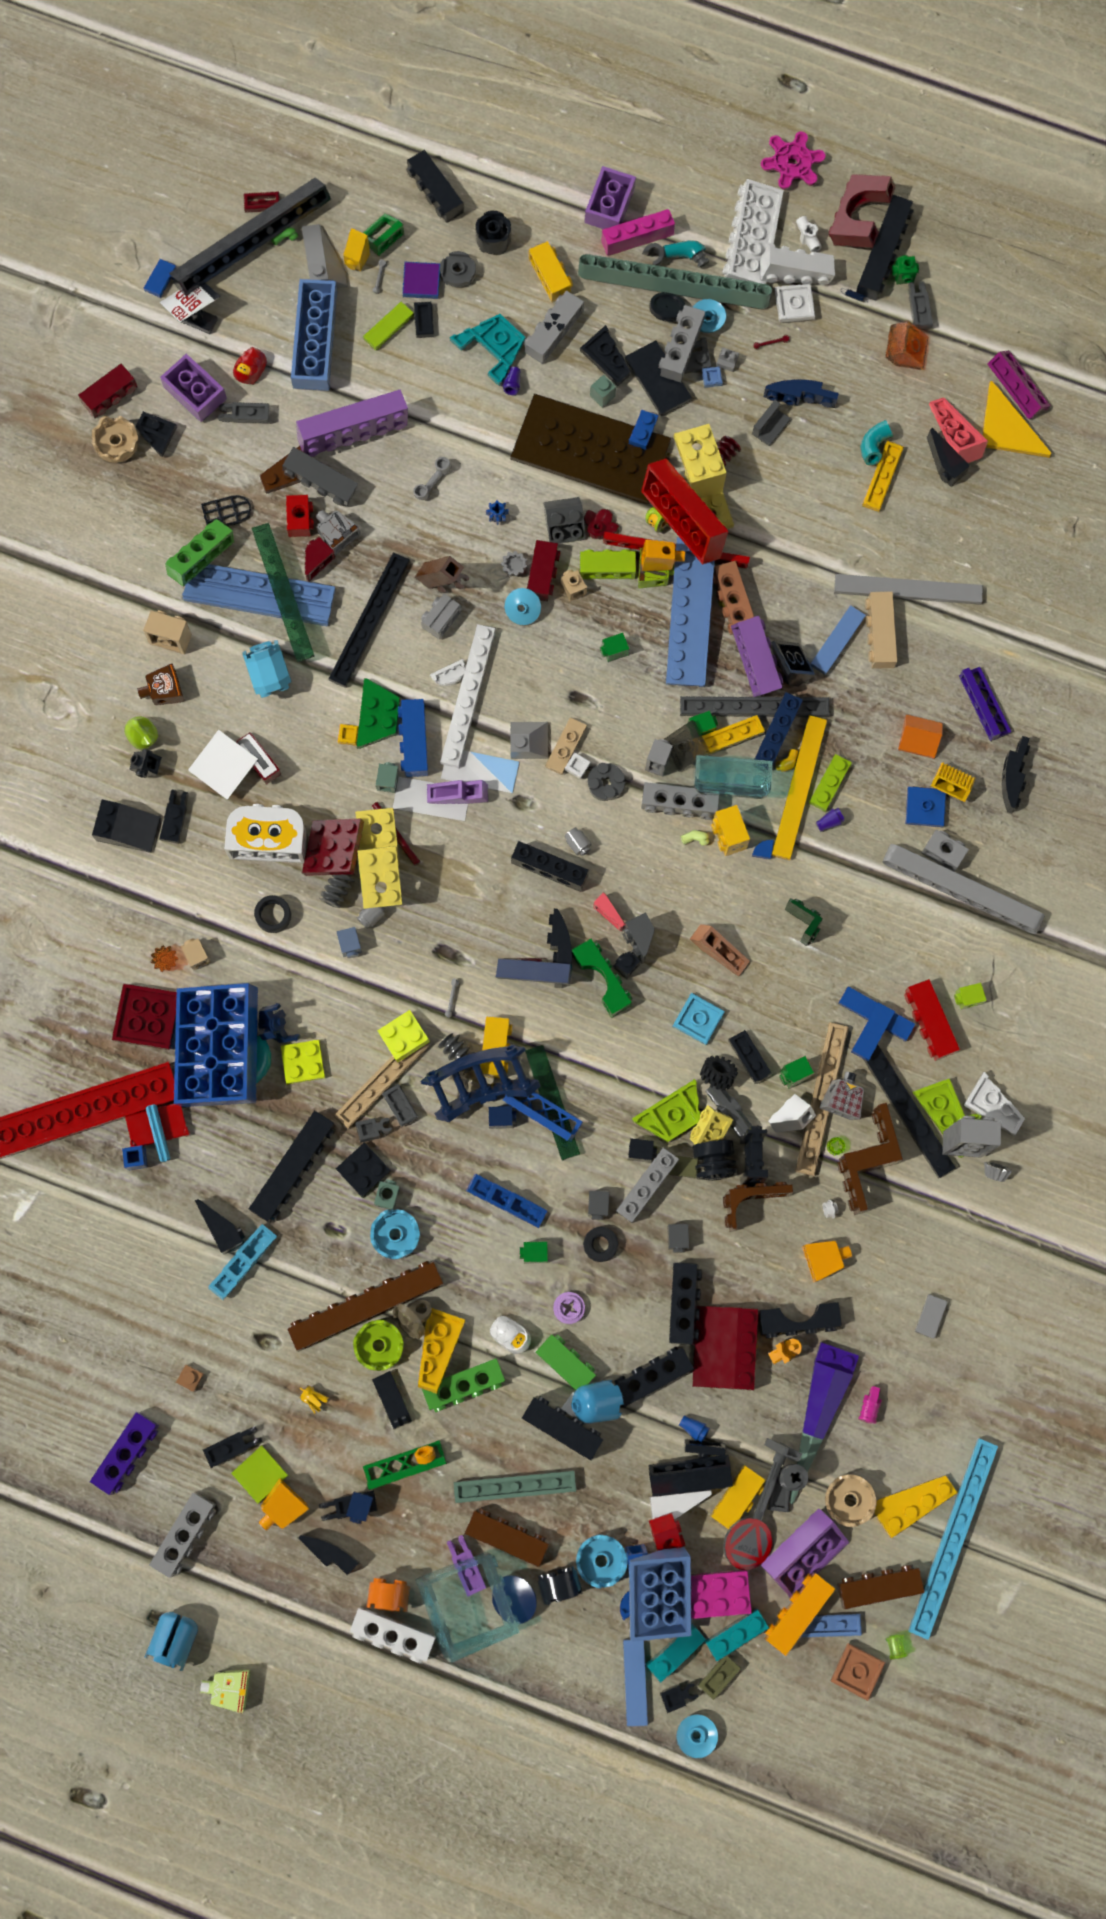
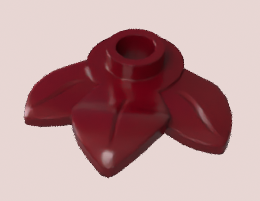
M602 509L597 513L588 510L585 513L584 522L588 526V533L591 538L600 539L604 536V532L615 533L618 530L619 525L612 522L613 514L609 509Z

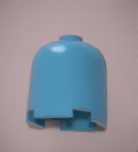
M606 1380L580 1386L574 1392L572 1399V1410L576 1417L588 1424L617 1420L622 1414L619 1410L620 1405L623 1404L622 1393L618 1385L614 1386L611 1383L612 1380Z

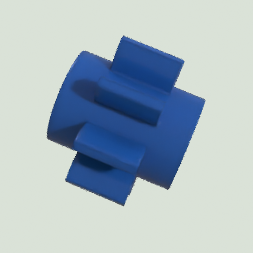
M496 500L493 504L489 503V509L486 510L489 522L494 521L497 525L502 520L506 522L505 515H509V510L505 509V502L500 503Z

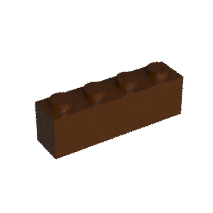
M484 1509L474 1510L464 1534L540 1567L549 1543L545 1542L546 1537L535 1533V1536L527 1534L528 1529L519 1525L514 1528L508 1525L510 1521L499 1516L496 1520L490 1517L491 1513Z
M913 1564L901 1566V1570L893 1571V1568L881 1570L879 1575H874L873 1572L861 1574L862 1578L854 1579L853 1576L841 1579L842 1582L837 1583L843 1609L925 1593L920 1570L917 1567H913Z

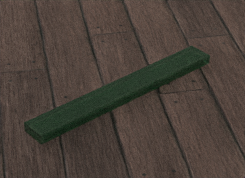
M265 523L251 529L296 661L300 662L315 657L270 524Z

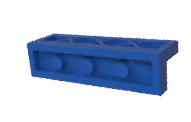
M536 1092L531 1094L534 1096L533 1098L529 1096L521 1101L505 1095L503 1098L504 1102L567 1141L572 1142L583 1123L580 1119ZM541 1100L543 1109L535 1111L532 1108L531 1101ZM557 1110L560 1119L551 1121L547 1111ZM572 1119L577 1124L572 1132H569L565 1129L563 1121Z

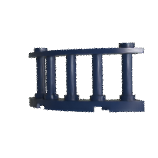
M510 1045L479 1051L454 1060L437 1070L428 1072L426 1077L420 1082L423 1085L433 1086L441 1107L434 1113L436 1119L451 1122L462 1113L470 1110V1105L479 1101L483 1104L496 1100L498 1095L506 1094L507 1097H529L541 1086L538 1080L529 1079L524 1073L518 1056L526 1051L525 1047ZM501 1060L512 1062L518 1079L511 1080L508 1078ZM493 1061L501 1082L490 1085L486 1081L480 1064ZM469 1067L473 1068L480 1084L479 1089L467 1092L459 1074V1071ZM452 1075L460 1095L459 1098L449 1103L440 1082Z

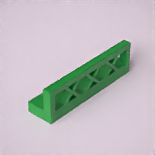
M440 1440L424 1445L437 1446L440 1458L434 1459L430 1463L418 1464L416 1466L406 1463L409 1455L421 1448L418 1447L363 1466L368 1489L371 1490L447 1464ZM406 1456V1458H405L404 1461L398 1459V1458H401V1457ZM392 1460L403 1463L398 1472L394 1473L387 1469ZM384 1463H387L386 1466H385V1468L382 1467V1466H380V1465H381V1464H384ZM404 1465H407L408 1467H410V1468H407V1469L402 1470L403 1467H404ZM377 1466L383 1469L380 1478L371 1480L369 1468ZM385 1471L390 1473L389 1475L383 1476Z

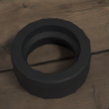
M269 895L263 897L255 907V920L258 926L268 933L283 931L291 921L292 913L290 907L279 896ZM269 904L280 905L284 910V918L276 925L265 923L262 919L264 907Z

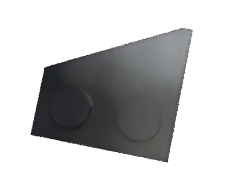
M144 411L135 426L136 430L161 457L164 456L177 429L175 423Z

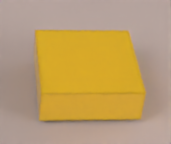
M340 724L338 744L357 746L359 726Z

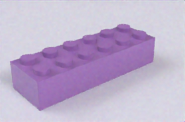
M401 389L298 420L296 421L297 439L302 452L314 457L324 451H333L340 446H349L360 440L366 441L376 435L381 436L392 430L403 429L408 423V407Z

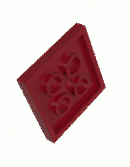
M361 818L313 820L302 874L305 876L354 874L364 821Z
M123 983L112 1041L170 1050L176 1023L177 992Z

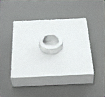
M811 284L775 287L779 323L815 319Z

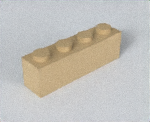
M870 592L868 599H865V610H868L869 614L866 617V627H869L870 634L867 635V644L871 646V651L868 653V661L872 662V669L894 668L897 663L893 592Z

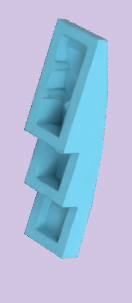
M262 1224L239 1248L236 1255L226 1264L222 1272L208 1286V1289L224 1300L266 1252L277 1236Z

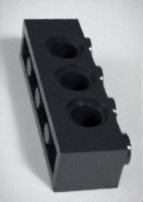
M518 841L511 856V864L579 892L582 891L588 877L589 869L521 841Z
M673 1262L670 1344L695 1345V1341L699 1340V1329H696V1321L700 1320V1309H697V1301L701 1300V1289H698V1281H702V1269H699L698 1264ZM685 1279L692 1280L691 1288L684 1289L682 1287ZM684 1299H690L691 1306L689 1309L681 1307V1302ZM683 1319H689L690 1326L688 1329H681L680 1322Z
M676 1346L666 1352L668 1356L662 1359L658 1356L650 1360V1366L644 1369L641 1365L632 1370L633 1375L625 1378L623 1375L614 1380L615 1385H618L622 1393V1407L625 1408L693 1370L694 1368L683 1347L678 1350ZM668 1360L672 1361L675 1365L672 1372H667L664 1369V1363ZM649 1370L657 1373L656 1381L650 1382L647 1380L646 1374ZM631 1380L639 1382L640 1388L638 1391L633 1392L629 1389V1382Z

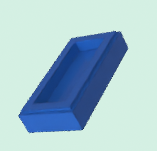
M159 259L144 286V291L161 298L171 280L169 273L176 269V265Z

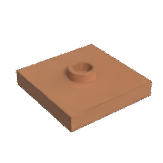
M847 1643L830 1681L868 1701L885 1662Z

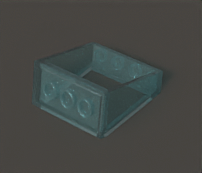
M488 1552L415 1579L442 1655L451 1663L519 1633L518 1626H520L516 1614H512L510 1607L513 1604L510 1596L504 1592V1579L502 1575L497 1573V1560L494 1555L491 1556ZM482 1563L504 1625L453 1644L432 1584Z

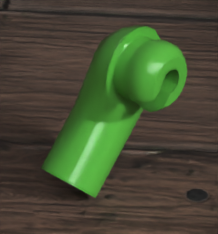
M290 227L271 239V241L277 246L286 237H289L291 241L295 240L298 237V233L295 232L296 229Z

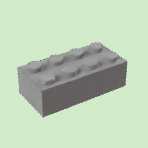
M963 1116V1118L943 1131V1155L982 1158L1001 1146V1122L995 1121V1118L985 1117L983 1120H976L974 1116Z

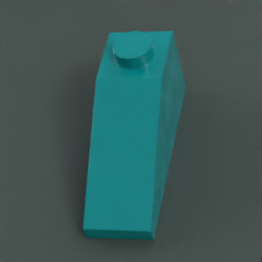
M692 1623L691 1636L676 1637L649 1660L646 1665L661 1683L706 1639Z

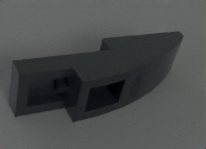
M1022 736L1018 741L1015 752L1010 750L1007 753L1003 765L1002 795L1006 811L1010 814L1014 809H1018L1021 798H1018L1020 791H1024L1027 781H1024L1026 774L1021 772L1025 765L1023 757L1028 755L1031 745H1028L1030 738Z
M554 908V913L549 915V925H552V933L548 932L547 944H550V950H558V952L553 954V963L572 965V948L569 932L558 909ZM555 983L554 988H562V984Z

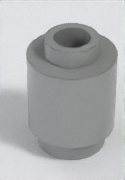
M577 827L571 829L564 836L567 839V844L577 856L580 854L584 856L591 850V842Z
M363 908L359 912L357 919L368 929L385 915L383 912L385 908Z

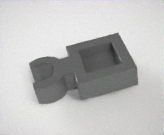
M375 1118L356 1122L355 1125L360 1143L379 1139V1133L390 1134L392 1128L383 1127L384 1124L389 1123V1118H383L379 1123H376Z

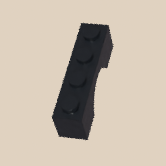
M839 1302L816 1305L814 1314L804 1322L791 1321L782 1313L780 1308L758 1311L761 1335H766V1338L778 1337V1333L794 1336L798 1335L797 1331H805V1334L817 1333V1329L824 1328L825 1332L837 1331V1327L842 1326Z

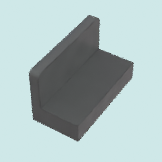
M776 400L772 402L757 421L752 431L753 436L768 446L773 443L790 421V417L779 411L781 403Z

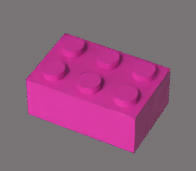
M746 1570L691 1574V1619L751 1614L748 1572Z

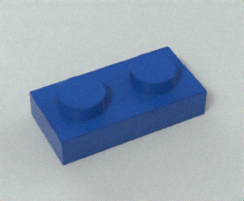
M641 409L629 439V444L646 450L659 415Z

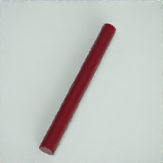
M378 802L372 805L374 810L383 809ZM396 828L398 844L413 865H418L421 861Z

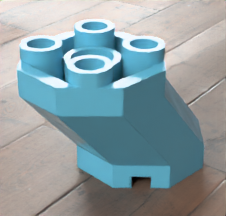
M274 640V644H271V641H266L249 648L251 652L248 654L246 650L242 652L256 695L260 694L261 698L271 695L273 691L279 690L280 692L289 688L288 684L292 681L278 640Z

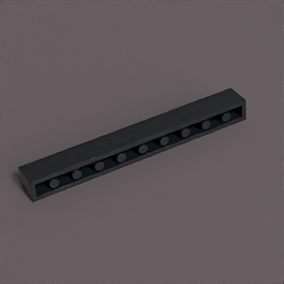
M316 177L170 272L169 274L176 288L185 296L332 200L326 185Z

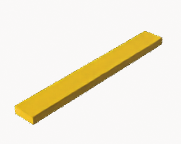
M811 715L808 717L771 856L789 861L791 859L827 723L826 719Z

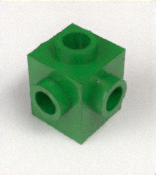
M904 255L896 259L895 265L892 266L896 285L914 283L916 275L919 274V263H916L915 256Z

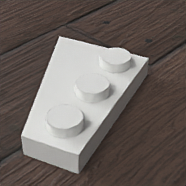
M983 1072L964 1106L984 1118H995V1121L1001 1122V1129L1015 1136L1025 1118L1000 1092L1001 1090L988 1078L989 1076Z

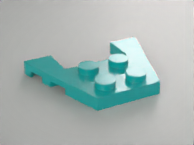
M498 314L480 322L478 326L469 327L458 335L450 336V341L461 351L474 339L499 361L488 372V377L500 386L526 339L506 318Z

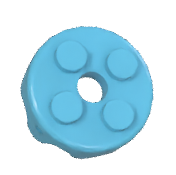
M385 1210L380 1213L371 1225V1243L375 1250L385 1258H405L416 1249L419 1243L420 1230L414 1217L404 1210ZM393 1229H398L401 1232V1237L398 1240L390 1238V1232Z
M595 1535L585 1540L579 1547L576 1555V1566L579 1575L585 1582L596 1588H605L616 1584L621 1579L627 1569V1557L624 1548L616 1539L607 1535ZM599 1555H604L607 1558V1564L603 1567H599L595 1563L596 1557Z

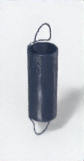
M847 289L845 296L860 302L863 301L865 296L850 289Z

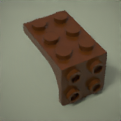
M776 1182L773 1186H768L767 1183L755 1184L756 1186L748 1188V1185H736L734 1189H729L723 1197V1207L727 1208L728 1213L725 1216V1227L729 1228V1232H734L737 1229L736 1209L739 1203L750 1199L789 1197L793 1193V1185H787V1182Z

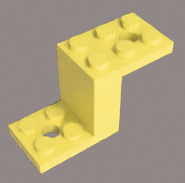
M710 424L674 433V440L685 468V481L695 490L696 494L716 514V517L727 529L733 528L734 523L723 494L727 473ZM698 443L702 446V449L695 450L692 445Z
M394 808L356 811V819L361 818L364 821L359 850L357 851L363 907L366 909L402 905ZM374 823H379L382 826L381 833L374 834L371 831V826ZM378 882L386 884L387 889L385 892H377L375 887Z

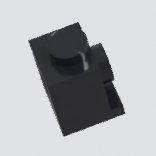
M628 951V953H622L618 957L613 968L628 979L640 966L641 961Z

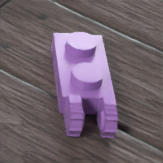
M460 1535L458 1537L459 1543L464 1550L463 1553L457 1555L454 1543L451 1540L447 1541V1545L468 1597L486 1589V1585L471 1550L468 1549L463 1535Z

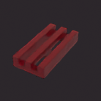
M279 192L244 193L245 213L263 212L280 201Z

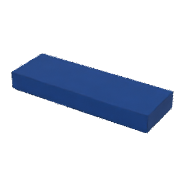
M878 1002L851 1053L869 1061L895 1011Z

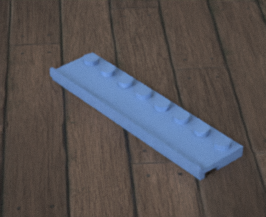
M677 538L676 551H685V561L675 562L666 685L705 687L714 561L702 565L680 538Z
M209 564L185 585L182 598L187 602L328 626L336 588L329 585Z

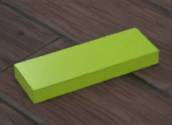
M400 302L363 336V340L374 350L379 349L414 316V312L403 302Z

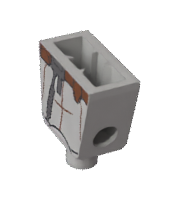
M321 510L316 515V518L321 522L317 526L318 533L323 541L334 550L335 555L360 536L359 527L337 510L331 515H328L325 510Z

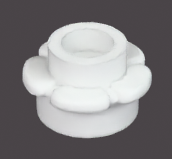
M828 1200L822 1204L825 1217H832L834 1219L835 1214H838L836 1202Z

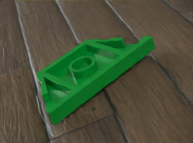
M364 678L357 749H361L370 743L380 742L384 738L396 736L400 698L367 678Z

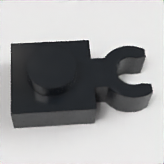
M694 1683L686 1684L683 1690L680 1689L679 1685L660 1692L667 1713L687 1706L685 1699L695 1700L699 1697L697 1693L694 1695L688 1693V1690L695 1686Z

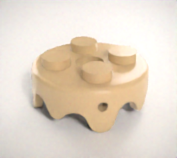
M103 416L100 418L99 424L92 430V445L98 456L105 461L112 463L126 461L134 455L138 448L139 439L135 426L122 416L118 418ZM113 438L121 439L118 444L111 443Z
M847 1474L836 1478L829 1485L825 1495V1504L828 1513L837 1523L848 1527H856L867 1522L873 1516L876 1507V1495L872 1486L865 1479L857 1475ZM852 1494L856 1497V1504L854 1506H847L844 1500L847 1495Z

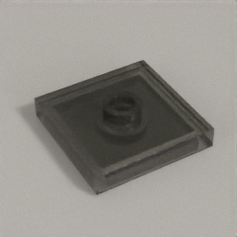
M693 720L664 738V740L673 745L671 757L679 772H683L710 754Z

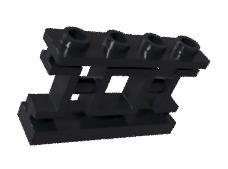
M751 1126L740 1139V1144H745V1170L740 1178V1185L753 1187L756 1186L755 1184L763 1183L768 1178V1170L762 1169L764 1166L763 1142L764 1137L767 1135V1129H762V1126Z

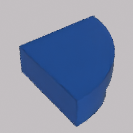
M765 840L755 847L752 857L770 860L774 840Z
M629 1591L625 1593L620 1603V1613L623 1620L630 1616Z

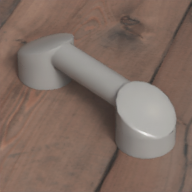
M439 457L435 461L437 471L426 485L419 484L414 487L413 493L415 498L418 500L429 498L430 490L441 476H445L450 471L448 458Z

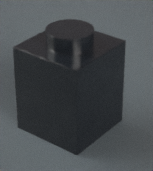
M630 1139L628 1160L651 1163L652 1158H656L657 1146H654V1141Z

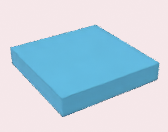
M691 993L672 1027L706 1045L725 1011Z

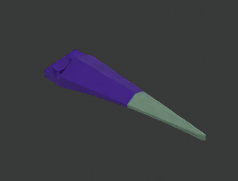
M820 1342L814 1360L799 1449L802 1456L800 1461H797V1465L803 1466L807 1473L853 1377L859 1358L857 1354ZM799 1491L791 1492V1504L794 1503V1500Z

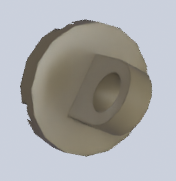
M418 1300L409 1308L403 1304H398L393 1308L394 1319H399V1327L408 1336L420 1339L425 1334L423 1323L431 1316V1305L425 1300ZM420 1307H423L427 1310L424 1314H419L416 1312V1310Z

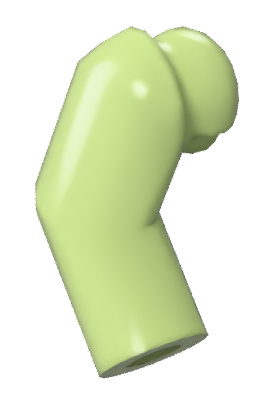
M693 830L680 836L684 845L693 840L699 841L702 846L709 843L708 834L698 830Z

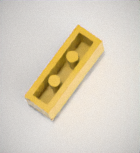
M548 241L530 248L529 261L551 302L556 301L560 295L563 296L566 290L571 293L572 280L570 276H566L562 261H558L555 248L551 247Z
M486 1016L482 1051L511 1045L507 1043L508 1036H512L513 1027L512 1024H509V1019ZM501 1060L507 1074L508 1062H505V1060ZM493 1061L481 1064L485 1077L500 1079Z
M743 1465L732 1482L733 1487H729L710 1514V1517L729 1530L736 1521L741 1519L740 1517L744 1511L748 1513L754 1504L752 1499L756 1494L759 1496L762 1493L765 1479Z

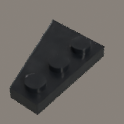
M606 325L580 347V352L617 387L631 375V371L622 354L619 353Z

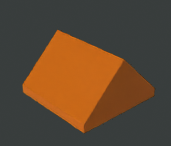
M906 714L898 750L934 759L942 737L943 723Z

